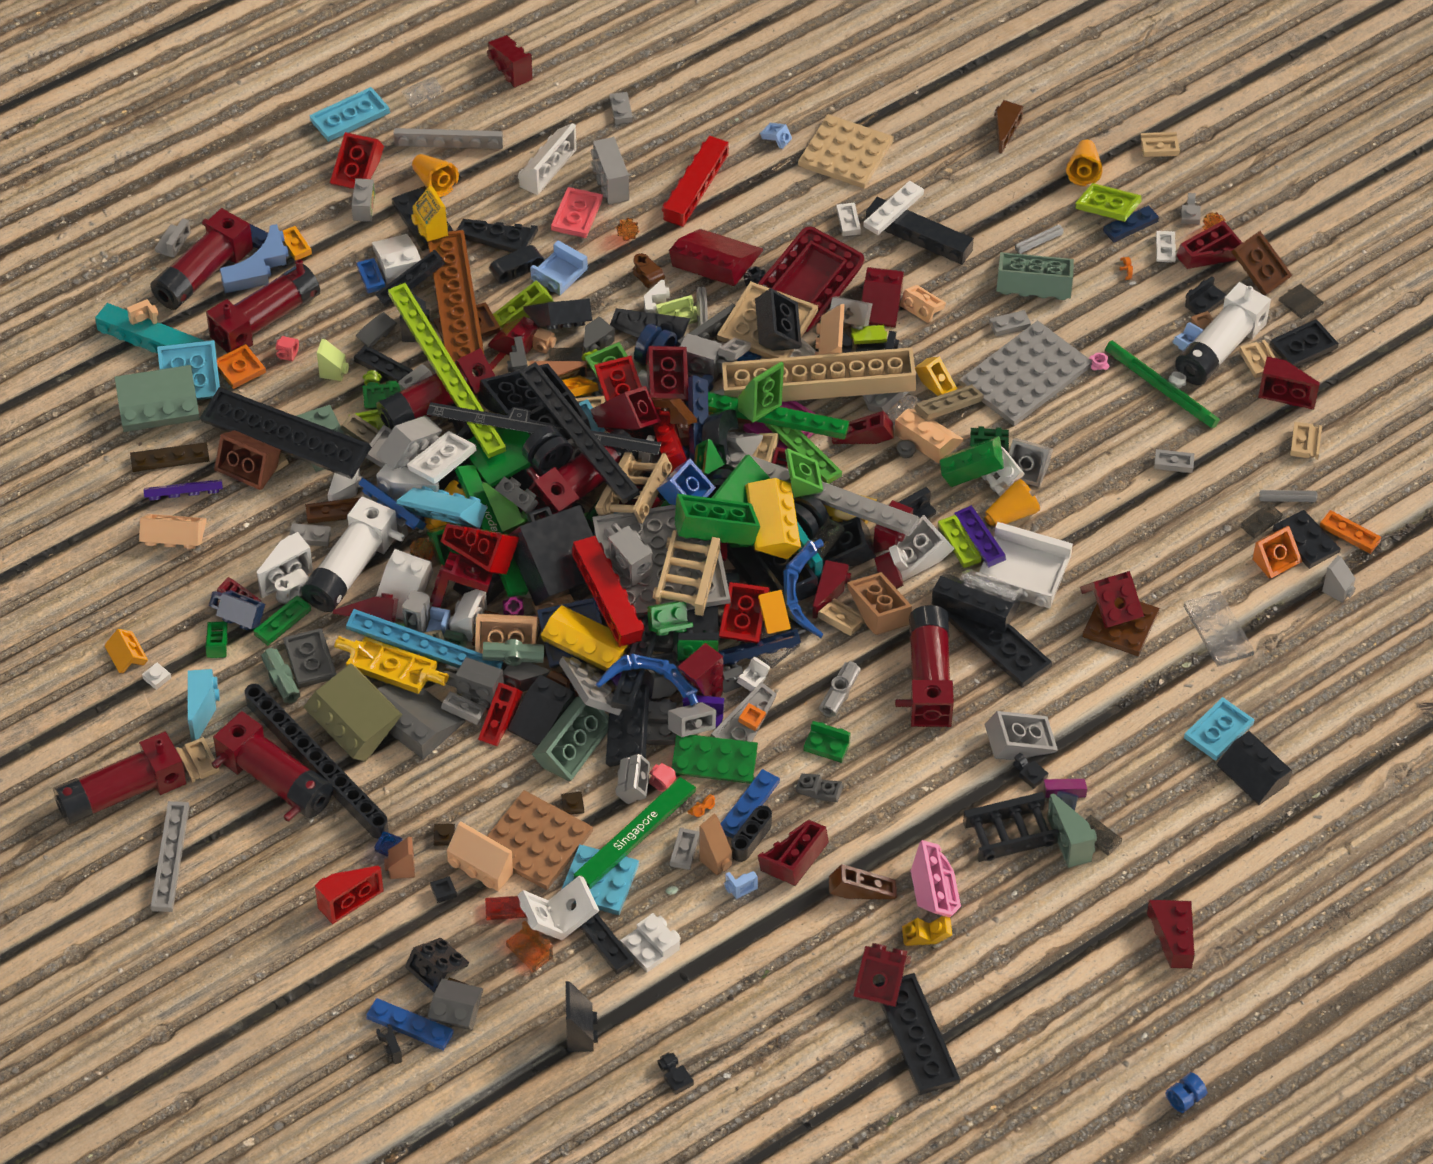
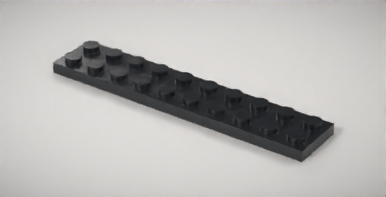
M221 387L218 388L200 417V420L206 424L227 432L238 431L280 449L284 454L349 479H353L372 448L369 443Z

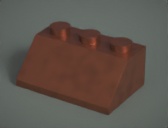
M235 430L223 433L220 436L214 470L262 490L278 467L281 450Z

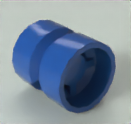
M1189 1072L1179 1080V1083L1176 1082L1166 1090V1097L1175 1110L1181 1113L1187 1111L1194 1105V1102L1197 1103L1207 1095V1088L1204 1082L1192 1072Z

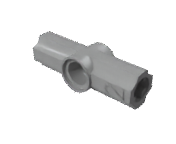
M852 661L845 662L837 677L833 678L831 687L819 707V710L825 716H836L843 702L848 699L849 691L861 672V668Z

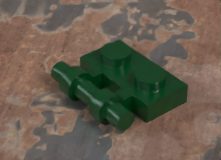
M984 426L971 428L970 446L999 436L1001 447L1009 453V430H1004L1002 427L987 429Z

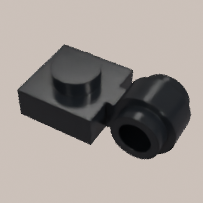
M673 1052L660 1056V1059L657 1060L658 1066L662 1072L667 1071L664 1074V1079L675 1095L694 1086V1080L684 1065L676 1068L679 1061Z

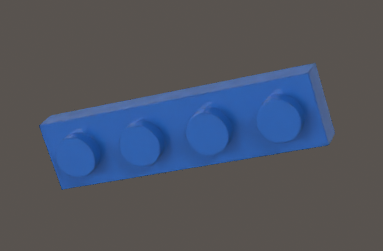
M362 478L358 483L363 487V493L371 498L374 495L378 498L377 503L395 510L396 517L399 519L401 517L405 518V524L415 530L417 527L423 530L427 523L412 512L396 504V500L370 481Z
M764 769L760 771L721 822L726 836L733 839L754 809L762 806L780 783L779 777Z
M376 998L367 1013L368 1020L385 1027L390 1024L393 1030L443 1051L454 1034L453 1029L378 998Z

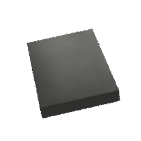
M322 628L283 638L298 688L329 681L337 675Z

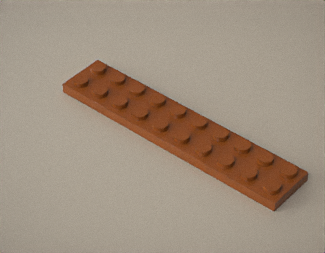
M464 230L449 231L448 236L428 241L429 253L435 249L446 263L433 273L444 347L455 362L457 359L479 348L484 353Z

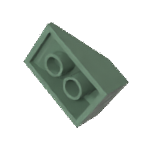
M1050 794L1047 819L1052 830L1057 828L1059 830L1058 845L1068 868L1092 862L1093 853H1095L1094 844L1097 841L1095 830L1091 829L1088 821L1058 796Z

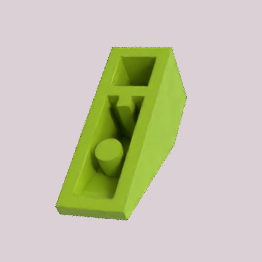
M536 280L493 313V316L499 326L503 328L506 324L521 317L530 318L523 310V306L554 302L547 289Z

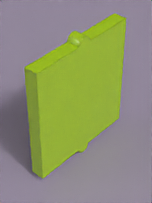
M884 325L863 326L862 329L851 327V338H853L854 344L887 342V331H885Z

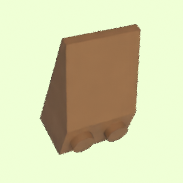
M882 572L847 582V587L865 624L875 635L910 625L911 604Z

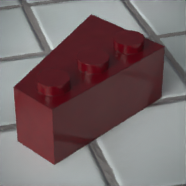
M505 35L488 42L487 55L490 60L494 61L498 71L504 74L506 81L510 82L515 88L533 80L532 54L524 53L523 47L518 48L516 46L517 43Z
M1223 220L1182 242L1176 257L1186 269L1234 261L1237 259L1231 251L1243 242Z
M705 643L682 662L678 669L682 671V675L698 690L697 695L721 697L723 693V656Z
M809 819L791 831L786 839L774 843L773 848L769 851L757 855L760 871L796 886L829 843L826 826Z
M1149 900L1147 915L1152 921L1155 934L1159 937L1162 950L1170 968L1192 969L1195 956L1192 901Z

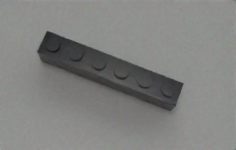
M876 197L866 210V219L880 208L886 200ZM909 210L902 213L883 230L963 265L973 251L974 238Z

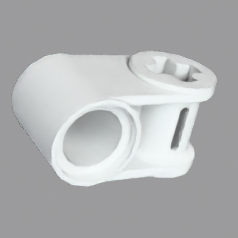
M296 569L275 581L276 599L278 602L288 603L295 596H302L301 588L309 578L302 569Z

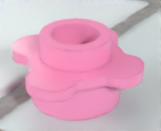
M1095 353L1089 357L1092 361V370L1109 369L1108 357L1104 353Z

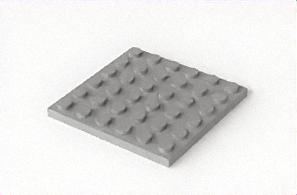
M675 505L650 508L643 523L638 522L634 513H616L592 517L595 536L598 542L603 544L604 553L607 558H610L609 539L606 537L604 529L607 527L611 528V525L617 523L621 529L629 526L633 531H637L643 544H647L652 550V575L634 586L629 583L612 562V569L614 573L619 575L620 585L623 589H626L628 600L631 605H634L637 617L648 615L647 606L656 605V600L653 599L654 587L659 585L668 551L666 549L667 538L672 536L673 530H676ZM677 533V541L704 546L711 544V540L704 541L698 538H684L678 536ZM676 548L673 556L697 562L706 561L707 559L704 553ZM721 551L719 552L705 607L731 603ZM671 565L669 574L694 579L702 578L703 575L701 570ZM666 582L664 590L691 596L698 594L696 587ZM662 598L661 604L675 601ZM686 603L687 610L695 609V606Z

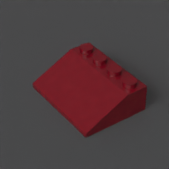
M698 229L678 238L669 249L672 267L732 286H736L748 268L752 266L763 252V248L703 229Z

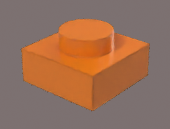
M748 703L738 722L756 731L765 718L766 712Z

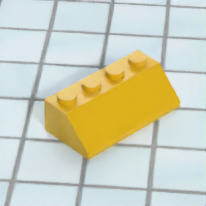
M777 478L747 483L745 485L748 503L752 504L760 524V529L754 542L755 550L788 559L801 548L791 483Z
M563 605L549 618L541 633L543 641L604 671H607L614 662L626 655L631 645L619 647L608 627Z

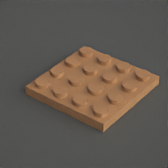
M523 790L487 837L512 851L514 873L548 890L574 857L579 844L583 845L591 835L593 826Z

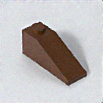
M1003 100L1001 105L996 107L994 116H996L998 153H1003L1023 118L1024 106Z
M841 864L829 876V892L835 896L846 899L895 900L897 898L895 879Z

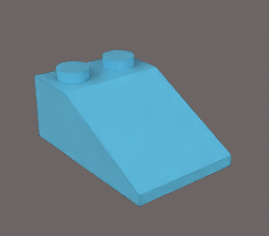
M212 669L188 671V725L191 741L200 738L216 711V701H220L218 679L213 677Z

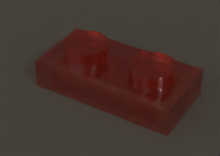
M518 896L485 898L486 920L527 918L526 913L520 907Z

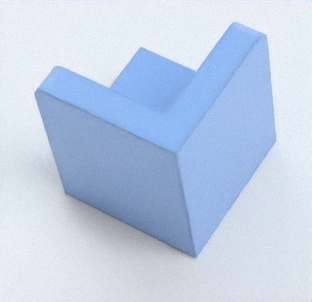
M431 607L430 621L426 632L442 630L444 640H446L450 629L448 627L450 610Z

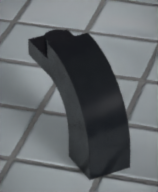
M734 409L710 414L705 419L702 430V442L707 439L712 440L724 463L723 466L731 464L727 446L728 431L739 429L737 414Z

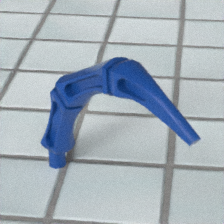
M821 539L815 542L808 540L783 571L784 602L787 615L800 626L822 638L823 633L804 616L800 605H798L796 582L804 565L817 554L818 548L824 546Z
M633 653L624 655L614 662L596 683L597 687H601L618 673L631 670V668L649 669L659 675L663 674L666 679L670 680L680 691L683 698L688 697L691 706L699 703L695 695L698 693V690L688 682L674 664H670L668 660L650 658Z

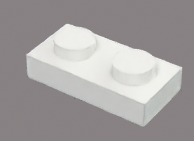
M855 203L838 204L836 210L842 236L860 235L861 227Z

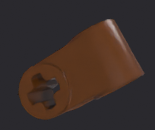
M639 253L634 256L633 263L635 266L633 267V274L646 288L649 289L660 280H665V274L661 267L657 266L648 255Z

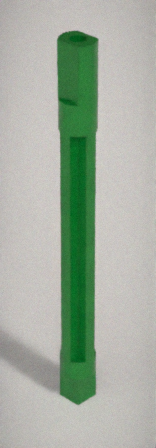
M1113 340L1108 342L1105 348L1108 354L1210 428L1217 426L1220 419L1116 342Z

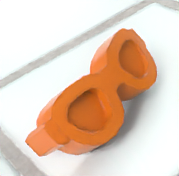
M1121 257L1120 261H1123L1124 266L1119 267L1120 271L1127 270L1125 280H1130L1133 274L1130 257Z
M709 794L702 803L696 802V805L687 811L688 814L696 817L703 816L705 808L712 809L714 807V795Z

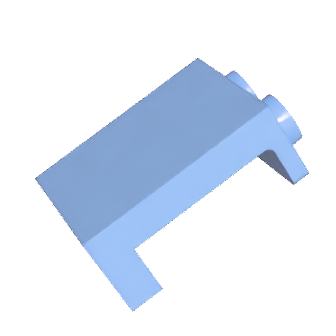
M558 240L553 244L554 252L539 267L532 265L530 269L533 281L537 280L549 291L561 295L588 269L587 256Z

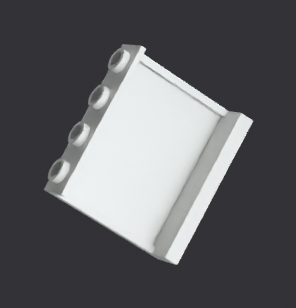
M997 522L994 539L1005 553L1006 560L989 568L983 561L979 573L976 572L975 584L1020 601L1051 608L1071 558L1073 544Z

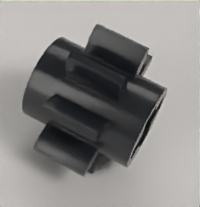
M757 266L748 268L747 273L744 274L745 286H748L750 281L758 284L764 277L765 270H760Z

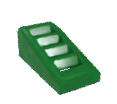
M207 622V658L227 657V622Z

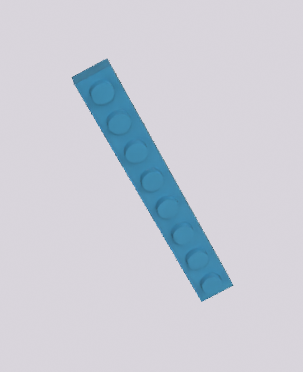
M353 609L346 624L347 630L456 668H460L465 657L499 669L503 667V661L482 660V653Z

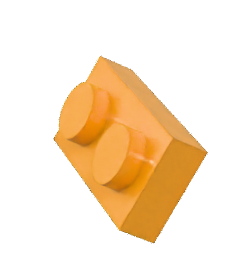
M296 226L283 230L285 240L283 244L287 246L295 261L312 255L310 246Z

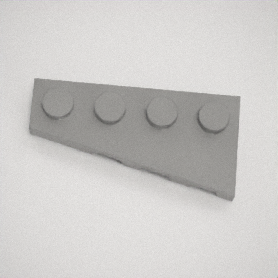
M761 682L711 733L710 737L753 742L763 721L757 730L754 731L739 723L738 719L748 703L763 710L767 715L777 693Z

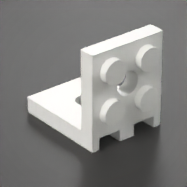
M581 876L575 878L549 900L524 890L517 895L520 900V907L528 918V925L533 930L560 940L566 938L599 912L586 881ZM576 901V907L571 911V905Z

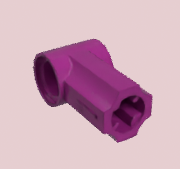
M510 597L509 600H503L504 615L524 616L523 599Z

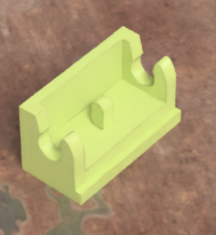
M692 295L656 305V314L691 318L689 324L698 322L697 307L693 306Z

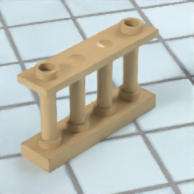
M625 452L619 462V466L634 484L645 485L642 491H639L640 495L633 498L638 499L635 505L618 504L619 498L607 485L595 506L598 516L609 515L614 512L634 513L638 522L643 523L659 493L657 488L668 477L672 469V465L665 453H662L657 463H637L632 452ZM637 470L653 471L650 477H633Z
M673 530L672 536L667 538L666 549L668 551L659 585L654 587L653 599L656 600V605L661 604L662 598L690 603L692 606H695V614L703 616L720 552V538L712 537L711 544L704 546L677 541V530ZM676 548L704 553L707 559L706 561L697 562L673 556ZM674 565L701 570L703 575L702 578L698 577V579L669 574L670 567ZM666 582L696 587L698 594L691 596L664 590Z

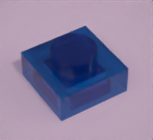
M384 831L374 846L375 852L388 856V850L403 841V839Z

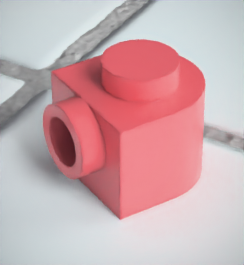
M286 336L278 339L276 342L277 357L293 361L298 352L299 340Z
M663 763L660 765L656 764L649 773L652 776L648 783L657 790L664 792L676 780L675 771Z

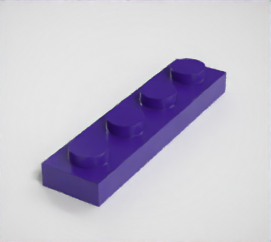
M222 479L147 487L144 488V498L149 497V500H158L164 495H168L169 498H177L182 493H188V496L200 495V491H207L208 494L219 493V489H223Z
M972 505L954 513L988 568L1006 560L1005 553Z

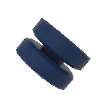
M648 324L637 340L634 350L635 362L646 365L648 346L676 347V334L669 330L662 331L661 327Z

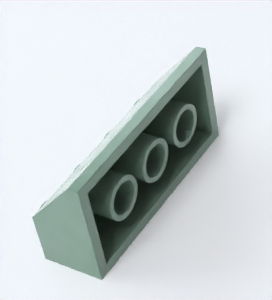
M580 696L575 697L532 753V756L545 770L567 781H572L608 733L609 716L603 710L585 705Z

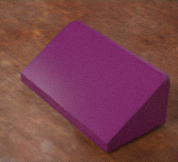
M1044 779L1045 798H1050V794L1057 796L1058 791L1086 797L1085 779Z

